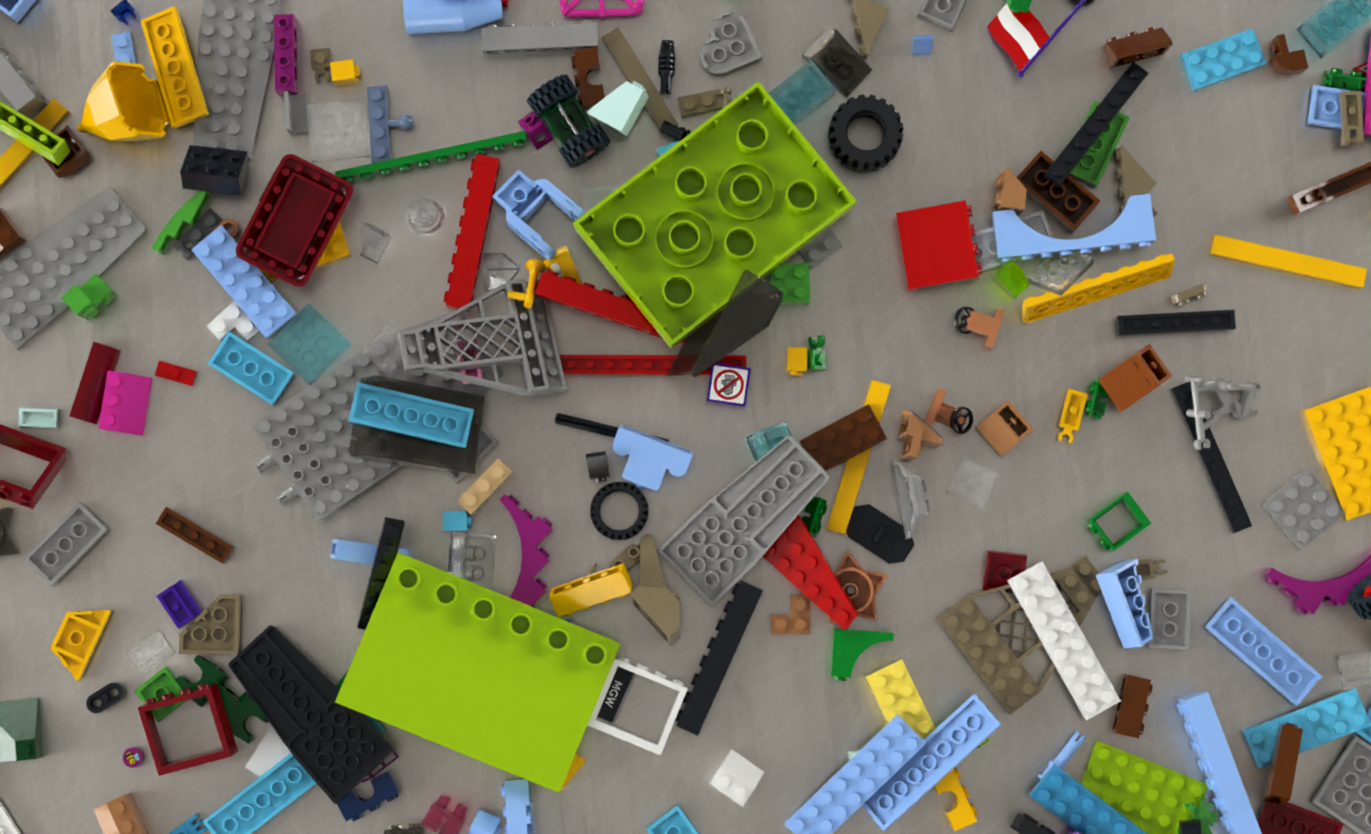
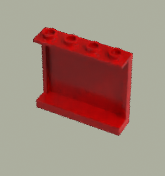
M966 200L896 213L910 292L924 287L974 278L979 279V274H982L981 262L976 261L975 255H979L977 243L973 244L972 236H975L976 233L974 224H970L969 217L973 216L971 205H967Z

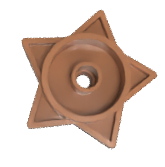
M847 551L834 575L837 576L839 584L850 598L859 614L858 616L876 621L875 595L888 576L864 570L854 556ZM853 586L855 593L850 594L848 588ZM829 617L830 624L835 623V621Z

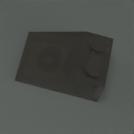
M827 27L801 55L818 74L846 98L872 71L870 66L839 31Z

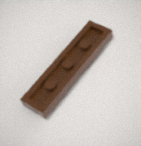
M165 507L156 522L158 526L222 564L226 562L234 546L168 507Z

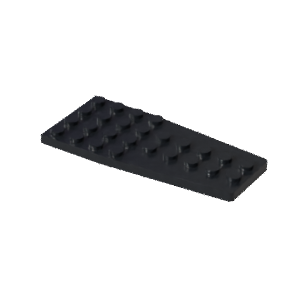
M268 626L229 662V668L250 697L259 705L261 712L292 755L334 804L340 802L396 750L365 714L335 703L340 688L277 627Z

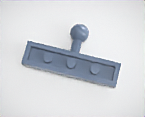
M386 85L367 87L371 162L376 163L392 159L390 127H401L404 130L412 128L414 120L408 114L400 116L399 119L390 120L388 87Z

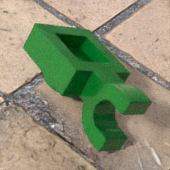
M817 336V343L816 337H808L810 350H807L809 370H826L827 359L825 350H821L825 344V336Z

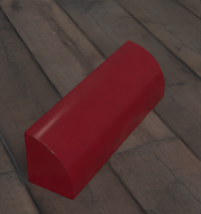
M93 342L69 415L70 417L97 425L102 408L107 371L115 370L121 350Z

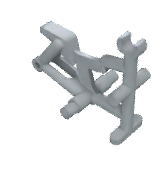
M1184 377L1185 381H1191L1194 409H1188L1186 415L1188 417H1195L1197 440L1193 444L1195 450H1201L1202 442L1203 448H1210V441L1205 439L1204 431L1217 424L1218 419L1223 415L1232 412L1234 418L1238 419L1258 415V410L1250 409L1257 392L1261 390L1259 382H1231L1218 378L1205 381L1203 385L1199 386V382L1204 381V377ZM1244 390L1240 401L1237 403L1231 401L1228 391ZM1218 392L1222 407L1212 413L1202 410L1201 393Z

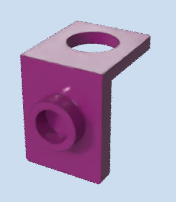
M533 111L518 121L536 149L541 148L553 139L540 118H537ZM539 133H545L544 140L536 141V136Z

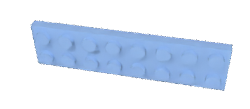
M973 694L924 739L926 744L862 806L881 829L886 831L995 732L1002 723L976 694Z
M897 714L785 822V825L794 834L834 833L908 762L926 742Z

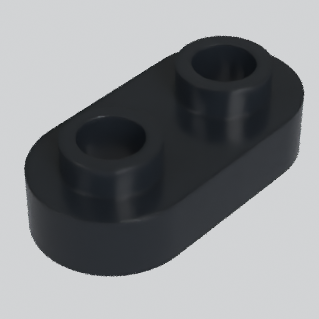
M110 683L90 695L86 701V706L92 713H101L121 701L125 696V689L120 683ZM114 689L118 690L117 696H114L112 693ZM97 699L101 701V705L99 707L95 704Z

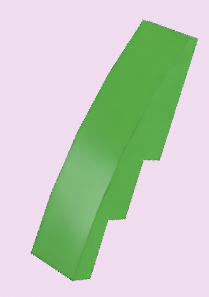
M199 191L190 198L163 228L152 249L163 255L171 238L179 240L187 224L193 226L198 221L212 193Z

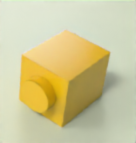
M353 59L330 62L332 82L335 86L358 83L360 67L356 65Z
M787 347L786 372H791V376H802V373L807 371V347Z

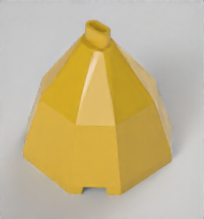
M113 61L92 86L86 100L81 124L77 125V130L82 133L89 132L113 141L130 142L164 137V127L169 124L170 120L159 83L155 78L150 80L143 73L145 68L141 64Z

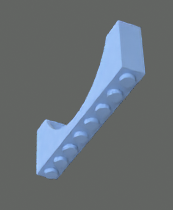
M1150 194L1130 196L1122 213L1114 223L1097 234L1080 239L1065 240L1042 235L1022 222L1013 209L993 211L991 215L997 261L1002 260V263L1014 262V259L1021 258L1022 261L1033 260L1034 256H1041V259L1052 258L1053 254L1071 256L1073 255L1072 252L1079 251L1080 254L1092 253V250L1100 249V252H1108L1114 247L1126 250L1131 249L1132 245H1139V248L1150 247L1151 243L1156 241Z

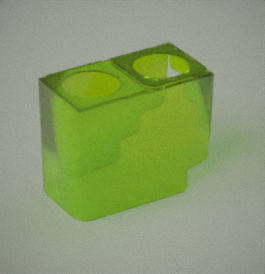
M1009 260L992 278L1013 300L1030 285L1024 271L1012 260Z

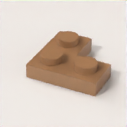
M790 595V615H771V634H810V599L806 595Z

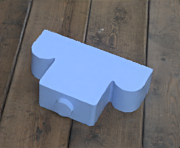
M620 424L613 442V450L616 454L621 456L629 454L622 478L634 482L633 485L638 488L644 489L647 487L655 491L659 490L666 469H669L673 476L679 477L684 475L694 453Z

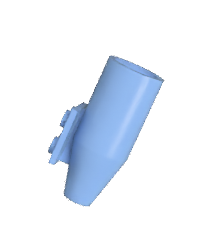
M403 0L407 35L466 31L503 19L502 0Z

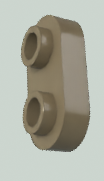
M1203 283L1170 298L1173 305L1178 304V307L1189 303V299L1194 296L1196 300L1206 296V291L1209 290L1207 283Z

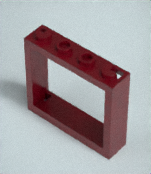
M0 424V444L50 462L31 490L0 479L1 499L33 509L66 463L67 448Z
M209 683L198 685V689L195 690L189 687L180 690V694L174 695L173 692L162 695V699L159 700L153 697L143 701L144 704L138 707L159 776L231 757L238 752L218 684L209 685ZM206 695L222 748L167 762L152 710Z

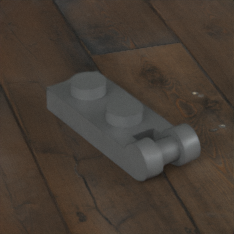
M209 208L173 244V248L176 251H180L183 254L182 257L186 260L191 259L195 255L192 249L211 234L224 220ZM188 242L192 244L189 249L185 246Z

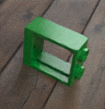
M1128 491L1122 493L1087 519L1089 530L1094 535H1098L1101 539L1099 541L1100 545L1104 550H1109L1110 552L1115 551L1151 524ZM1121 502L1138 525L1112 544L1096 520Z

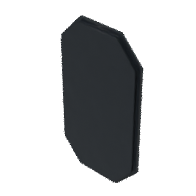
M870 504L854 507L847 528L848 537L889 564L904 562L914 547L913 538L905 539L903 526Z

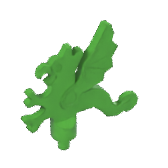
M1201 797L1198 799L1200 802L1199 806L1192 803H1184L1183 806L1186 807V810L1193 813L1190 820L1201 821V833L1212 834L1209 824L1211 826L1214 825L1213 823L1217 824V810L1214 809L1212 813V810L1208 811V807L1213 806V804H1210L1208 801L1206 805H1203L1206 798L1202 799Z

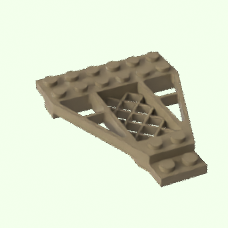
M1086 556L1069 568L1049 573L1053 581L1058 585L1059 592L1061 593L1062 590L1069 599V601L1065 602L1070 604L1071 613H1073V606L1077 610L1073 616L1079 627L1095 602V598L1102 594L1096 578L1099 572ZM1007 584L967 595L937 619L1008 714H1012L1042 691L1055 666L1052 662L1039 685L1035 683L1023 667L1022 660L1039 647H1043L1045 651L1046 649L1039 637L1038 639L1027 638L1028 627H1033L1029 624L1027 616L1026 623L1015 622L1016 611L1024 610L1019 608L1021 606L1019 601L1014 603L1006 593L1005 589L1011 588ZM1000 591L1009 602L1010 608L990 622L974 602V598ZM1013 612L1012 621L1003 620ZM1001 622L1011 624L1010 635L999 634ZM1015 624L1025 626L1024 637L1013 636ZM1001 636L1010 637L1009 646L1005 643ZM1013 638L1023 639L1022 651L1011 650ZM1027 640L1037 641L1026 650ZM1013 652L1021 654L1016 657Z

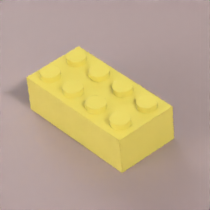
M898 659L865 676L887 723L899 714L922 739L926 738L936 729L902 659Z

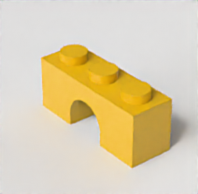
M954 768L934 786L937 794L951 791L956 797L954 806L945 811L954 831L977 822L975 816L978 815L974 805H970L967 800L970 796L966 787H961L959 779H961L957 768Z

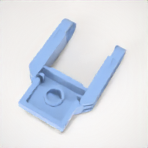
M519 169L492 196L493 200L506 210L508 227L547 260H551L557 253L556 250H553L545 243L543 238L525 222L544 204L546 199H549L574 221L586 213L547 179L532 181Z

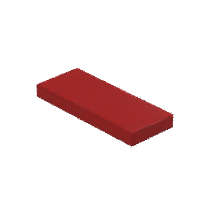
M163 361L158 362L155 376L193 386L197 371Z

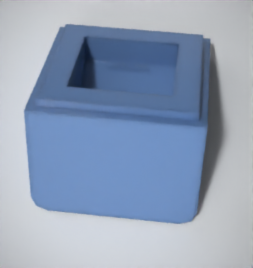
M914 36L912 40V54L930 55L932 53L933 36Z

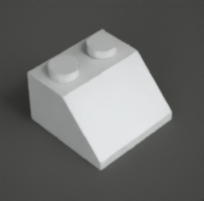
M731 749L709 783L743 807L760 781L764 771Z

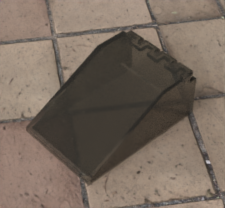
M744 270L725 308L685 339L667 377L695 378L767 328L782 301L783 292L778 291L779 288L749 270Z
M378 375L361 378L360 382L474 409L466 448L353 423L351 436L357 437V440L351 439L350 457L384 464L475 474L485 396Z

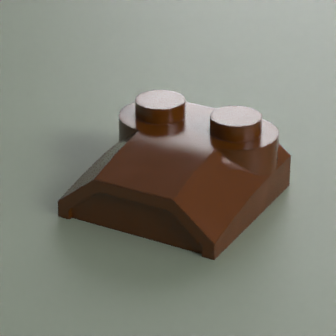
M68 125L56 135L65 140L70 153L59 166L43 157L59 178L70 176L86 164L90 158L89 151Z

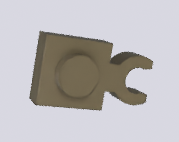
M330 48L310 50L312 70H317L315 81L320 83V76L325 75L326 81L330 82V75L326 70L331 69Z
M1151 559L1138 561L1139 565L1136 566L1137 575H1141L1142 580L1155 578L1154 572L1166 574L1168 570L1162 571L1159 569L1160 563H1165L1166 560L1160 559L1152 564Z

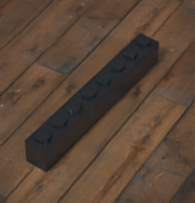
M742 580L740 584H735L732 590V594H734L732 602L727 601L723 612H726L724 620L719 619L715 628L718 633L715 638L711 637L707 646L710 651L707 656L703 655L699 664L702 669L699 674L695 673L691 684L694 685L691 692H686L683 702L686 703L683 711L679 709L676 716L677 727L698 736L763 590Z

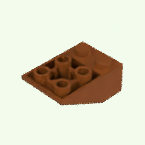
M1149 344L1128 357L1098 379V381L1118 410L1122 412L1163 384L1172 375Z

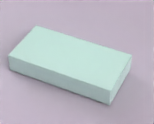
M19 408V428L59 429L60 409Z

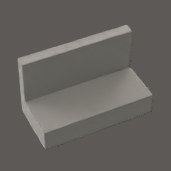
M284 91L286 130L290 135L310 133L308 95H291L288 91Z

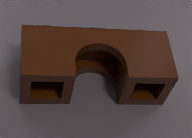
M597 47L574 50L575 56L571 57L572 67L577 68L578 74L574 75L575 86L580 87L581 93L577 94L580 105H583L584 111L590 110L605 98L603 84L592 85L587 81V77L591 72L600 70Z

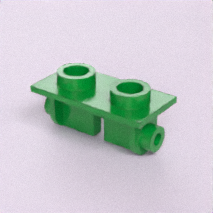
M1331 68V71H1324L1328 74V77L1324 78L1323 84L1327 85V87L1341 89L1342 83L1346 82L1345 90L1359 91L1364 88L1362 80H1367V78L1359 71H1350L1349 74L1343 73L1342 69Z
M1098 377L1091 381L1089 387L1091 396L1090 400L1086 401L1084 411L1087 412L1086 417L1094 414L1093 418L1101 419L1104 416L1107 402L1100 401V398L1108 399L1109 395L1098 381L1100 379Z
M815 496L806 505L804 511L811 514L810 517L803 516L802 518L813 538H816V535L820 532V522L827 510V501Z

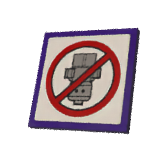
M712 363L707 402L745 407L751 368Z

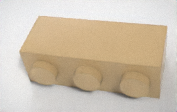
M498 458L457 502L471 515H474L514 473Z

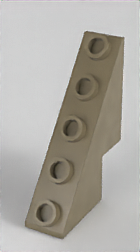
M848 0L852 2L853 6L850 9L852 19H856L857 23L855 34L861 41V45H859L860 55L867 59L889 8L872 0Z
M1123 145L1114 150L1115 161L1118 160L1116 178L1120 181V187H1118L1117 192L1122 204L1119 207V215L1122 213L1130 196L1145 194L1157 184ZM1152 207L1153 217H1154V216H1156L1158 213H1157V212L1153 209V207Z

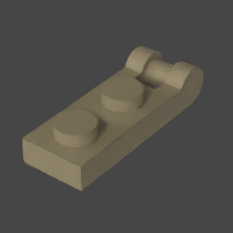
M723 87L717 90L678 97L681 118L723 109L733 101L730 98L731 88ZM722 96L723 102L718 103L717 97Z
M1342 91L1339 93L1341 145L1349 146L1350 144H1355V146H1362L1364 134L1361 91ZM1350 131H1355V136H1350Z

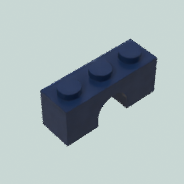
M391 770L370 780L374 788V794L370 799L361 798L356 789H354L337 803L346 821L352 819L354 822L363 817L362 812L368 809L372 812L381 807L380 802L384 800L390 802L399 797L397 793L401 789Z

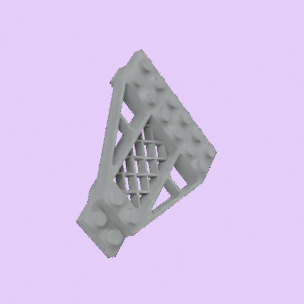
M526 279L506 281L505 284L432 324H427L416 330L398 332L405 372L423 370L426 373L524 396L564 392L567 389L547 300L534 296L532 307L526 308L522 300L507 299L509 290L526 294L529 282ZM536 280L535 291L539 280ZM500 292H504L509 314L485 317L482 302ZM477 306L480 318L448 322ZM503 324L513 329L509 335L500 330ZM484 326L494 331L490 338L480 332ZM464 329H469L475 334L471 340L461 334ZM445 331H449L456 336L452 342L442 337ZM496 333L506 339L502 346L492 340ZM476 336L486 341L483 348L473 343ZM458 338L467 344L463 351L454 345ZM507 341L517 347L513 354L503 348ZM441 342L448 346L444 353ZM488 344L498 350L494 356L484 350ZM469 346L479 352L475 359L465 353ZM450 348L459 354L456 361L446 356ZM500 352L506 355L505 357H497ZM481 354L488 358L477 360ZM461 357L468 360L466 362H458ZM519 364L522 369L526 389L499 383L496 366ZM490 368L493 381L457 373L456 371Z

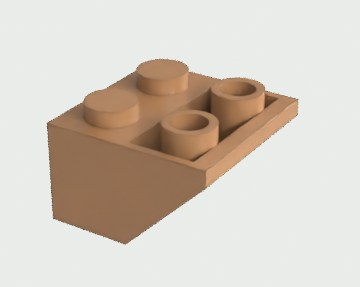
M1004 168L996 177L995 189H998L997 196L994 197L993 208H996V211L1013 209L1016 215L1019 216L1025 209L1027 189L1009 168Z
M1009 400L1003 402L975 427L1001 457L1034 430Z

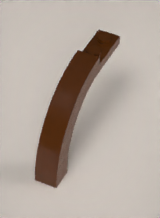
M1371 162L1286 197L1294 215L1370 184Z

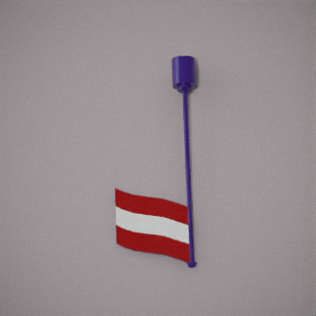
M1086 0L1080 1L1050 37L1040 21L1029 10L1027 13L1022 11L1016 13L1011 11L1007 4L987 27L993 39L1012 59L1018 69L1017 75L1023 77V73Z

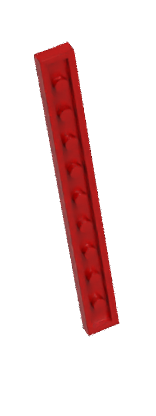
M559 355L564 375L710 376L712 363L746 367V355Z

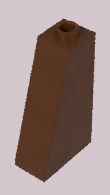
M1285 723L1278 728L1262 801L1282 806L1291 799L1303 729L1297 728L1296 724Z

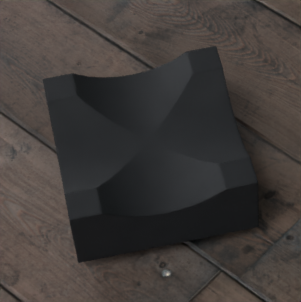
M1026 813L1024 816L1018 814L1010 826L1020 834H1055L1054 831L1043 824L1040 827L1037 826L1038 821Z

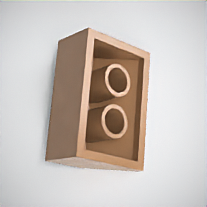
M131 793L93 809L104 834H148Z

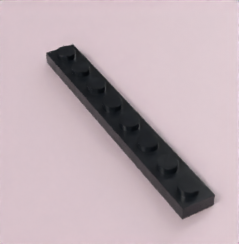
M1132 62L1043 175L1056 186H1061L1148 75L1146 70Z
M1189 381L1170 390L1194 443L1197 440L1195 417H1188L1186 415L1188 409H1194L1191 383ZM1208 428L1204 431L1205 439H1209L1211 446L1210 448H1203L1202 442L1201 450H1197V453L1232 533H1236L1251 527L1252 524L1213 433Z

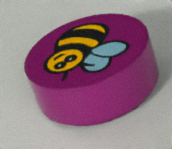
M137 747L129 748L123 754V762L128 767H138L144 761V753Z

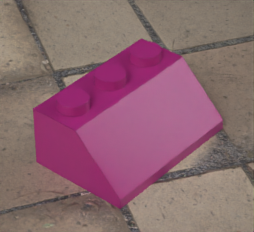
M107 371L98 429L143 436L152 378Z

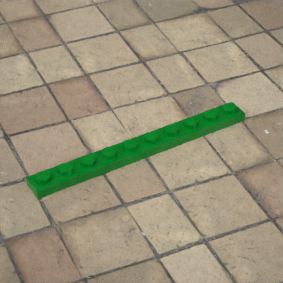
M522 131L335 171V175L351 183L355 178L361 177L362 180L372 178L374 174L380 173L381 176L389 175L393 170L407 171L411 169V166L416 165L418 167L429 166L430 162L435 161L437 163L448 162L449 158L453 157L464 159L467 158L468 154L472 153L482 155L486 153V150L494 149V151H501L505 149V146L510 145L520 147L524 145V142H528L526 132Z

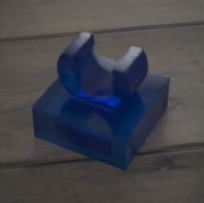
M127 0L121 1L110 10L125 25L129 24L126 21V16L131 15L134 19L137 18L133 12L135 9Z

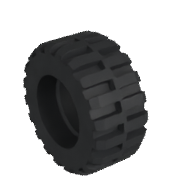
M863 94L858 95L856 99L854 97L849 98L846 103H842L838 110L835 111L830 122L828 131L830 149H833L834 157L836 159L839 158L843 166L848 165L851 167L850 170L856 171V169H860L861 172H867L868 170L876 171L881 166L885 167L890 160L894 159L903 140L904 134H902L904 128L903 123L900 122L901 116L899 112L896 113L894 111L895 107L892 104H886L885 99H875L876 95L865 97ZM867 117L878 122L884 132L882 143L872 150H862L855 147L847 135L848 127L853 120Z

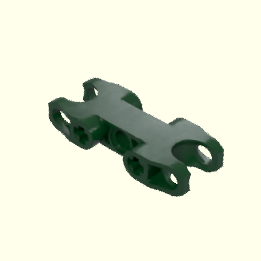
M197 655L193 660L202 670L201 679L197 683H193L181 675L176 679L177 683L182 689L191 687L192 690L198 689V685L209 683V685L218 684L233 735L250 744L254 738L246 729L247 719L250 716H256L265 723H269V721L247 691L241 697H238L223 684L229 675L217 664L208 661L201 655ZM206 695L191 699L201 707L208 702Z

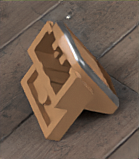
M906 408L903 409L902 421L897 440L904 441L901 461L909 462L917 458L918 455L920 456L923 446L936 449L943 445V438L938 432L913 411Z

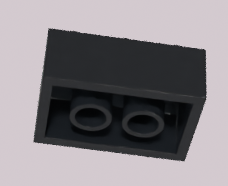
M189 145L180 171L183 189L241 195L249 172L248 152Z

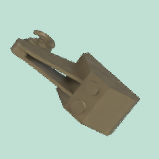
M644 535L639 545H631L611 562L609 568L624 563L628 572L640 561L639 586L630 593L632 604L664 640L672 646L680 639V597L674 590L670 592L666 588L654 538L651 535ZM597 563L591 566L590 575L595 573L594 570Z

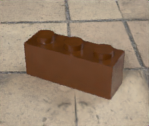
M1127 674L1123 675L1119 694L1121 702L1117 703L1112 727L1113 733L1138 739L1139 735L1143 734V716H1146L1148 712L1147 697L1151 695L1153 685L1150 684L1151 680Z

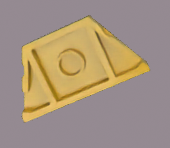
M111 610L67 612L50 649L60 658L61 663L65 668L69 669L74 676L73 678L77 681L81 680L112 613Z

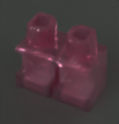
M442 794L431 805L421 825L436 833L439 831L438 834H459L466 820L465 815L468 807L458 803L453 812L447 808L451 798Z

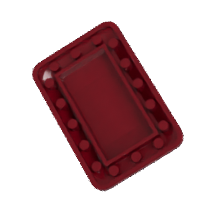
M285 155L281 159L237 244V256L241 260L293 286H305L322 257L353 195L352 185L348 181L296 155Z

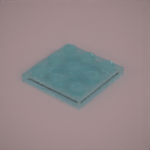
M308 303L268 345L306 383L311 385L351 343Z

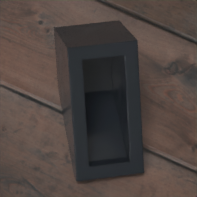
M606 452L586 454L590 480H594L595 483L605 482L606 478L610 477Z

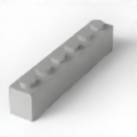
M590 20L583 21L580 24L566 21L563 24L557 25L554 22H546L544 25L526 23L524 26L506 24L505 27L487 25L486 28H481L482 52L484 55L574 52V50L597 47V51H599L598 25Z

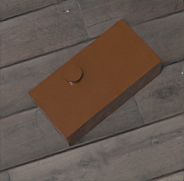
M1040 151L1019 174L1017 179L1027 189V196L1073 234L1096 208L1100 200L1070 174L1060 187L1043 175L1054 161L1044 152Z

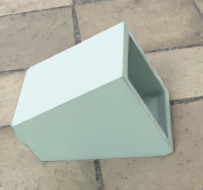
M626 81L594 105L587 114L628 137L649 98V95L646 93L647 89L635 81L632 84Z

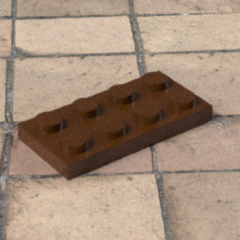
M868 404L800 440V443L826 471H829L887 440V437Z

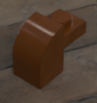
M1285 34L1277 35L1272 40L1271 50L1275 55L1269 60V63L1276 72L1282 75H1294L1303 73L1309 68L1304 49L1289 52Z

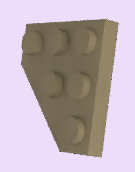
M219 595L207 609L179 634V654H239L241 595Z

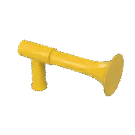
M530 259L525 263L526 269L530 271L526 294L509 290L507 299L524 301V307H532L537 275L545 269V264L538 259Z

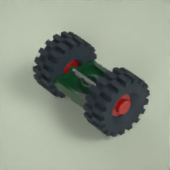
M562 74L536 89L527 98V103L537 118H543L560 144L559 152L569 167L575 168L600 154L599 152L603 151L611 141L600 124L593 125L576 99L578 90L568 75Z

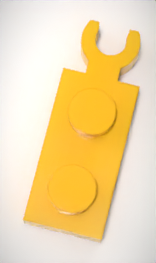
M1073 389L1067 390L1058 427L1063 428V431L1058 434V441L1062 440L1063 435H1067L1069 438L1068 444L1073 442L1072 431L1078 432L1088 396L1087 393Z

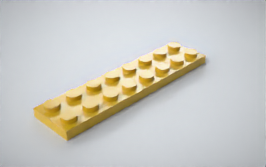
M1162 254L1149 261H1140L1131 267L1124 266L1112 273L1105 272L1099 277L1084 279L1081 283L1075 285L1068 284L1056 291L1049 290L1043 295L1028 297L1023 301L1021 318L1023 323H1031L1171 278L1175 262L1173 254Z

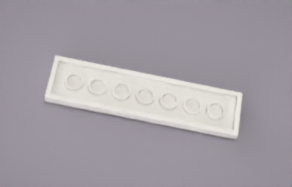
M1043 561L1008 579V584L1084 719L1088 720L1121 702Z

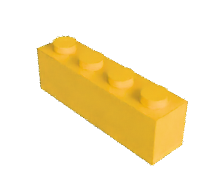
M623 563L551 588L549 599L558 617L569 616L575 611L587 610L593 605L604 604L613 598L627 596L632 591L633 583Z

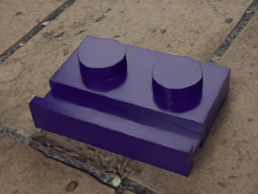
M179 580L156 596L178 629L203 612L182 580Z

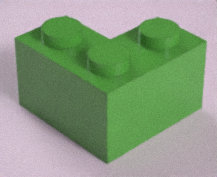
M94 274L83 286L74 285L61 299L78 316L88 320L97 316L99 309L103 305H108L116 293L101 277Z

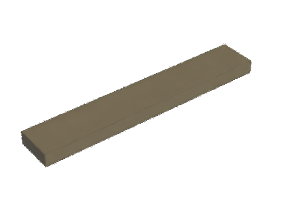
M619 27L602 36L604 43L629 83L632 84L635 81L647 89L646 93L649 95V98L644 107L658 130H660L664 120L678 126L677 121Z

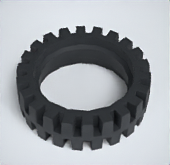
M613 482L602 487L593 497L590 507V515L595 528L602 535L613 540H625L638 534L645 526L649 512L648 503L643 493L634 485L626 482ZM611 493H628L638 504V518L628 529H611L601 519V503Z

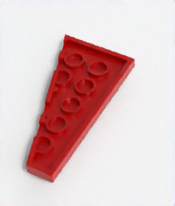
M798 514L765 552L763 557L840 627L846 630L859 614L839 584L837 576L832 572L831 566L817 542L809 533L807 525Z

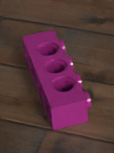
M294 14L274 15L275 92L279 96H284V91H288L291 95L298 94V21Z

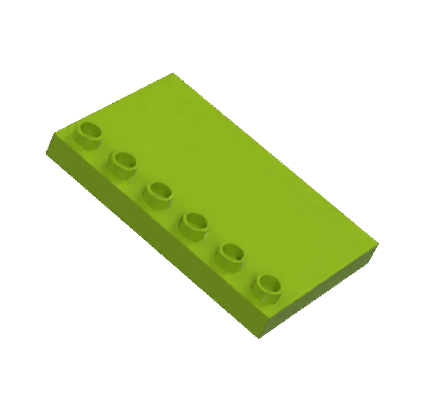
M758 81L573 222L577 233L667 345L673 349L854 208L857 201Z
M398 552L335 703L560 793L621 643Z

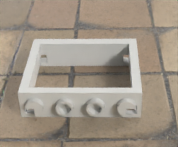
M619 656L618 659L615 658L588 726L661 755L688 688L684 686L685 682L675 678L673 681L666 679V674L655 671L653 674L647 671L648 667L639 663L634 666L629 664V659ZM618 666L679 691L658 744L596 719Z

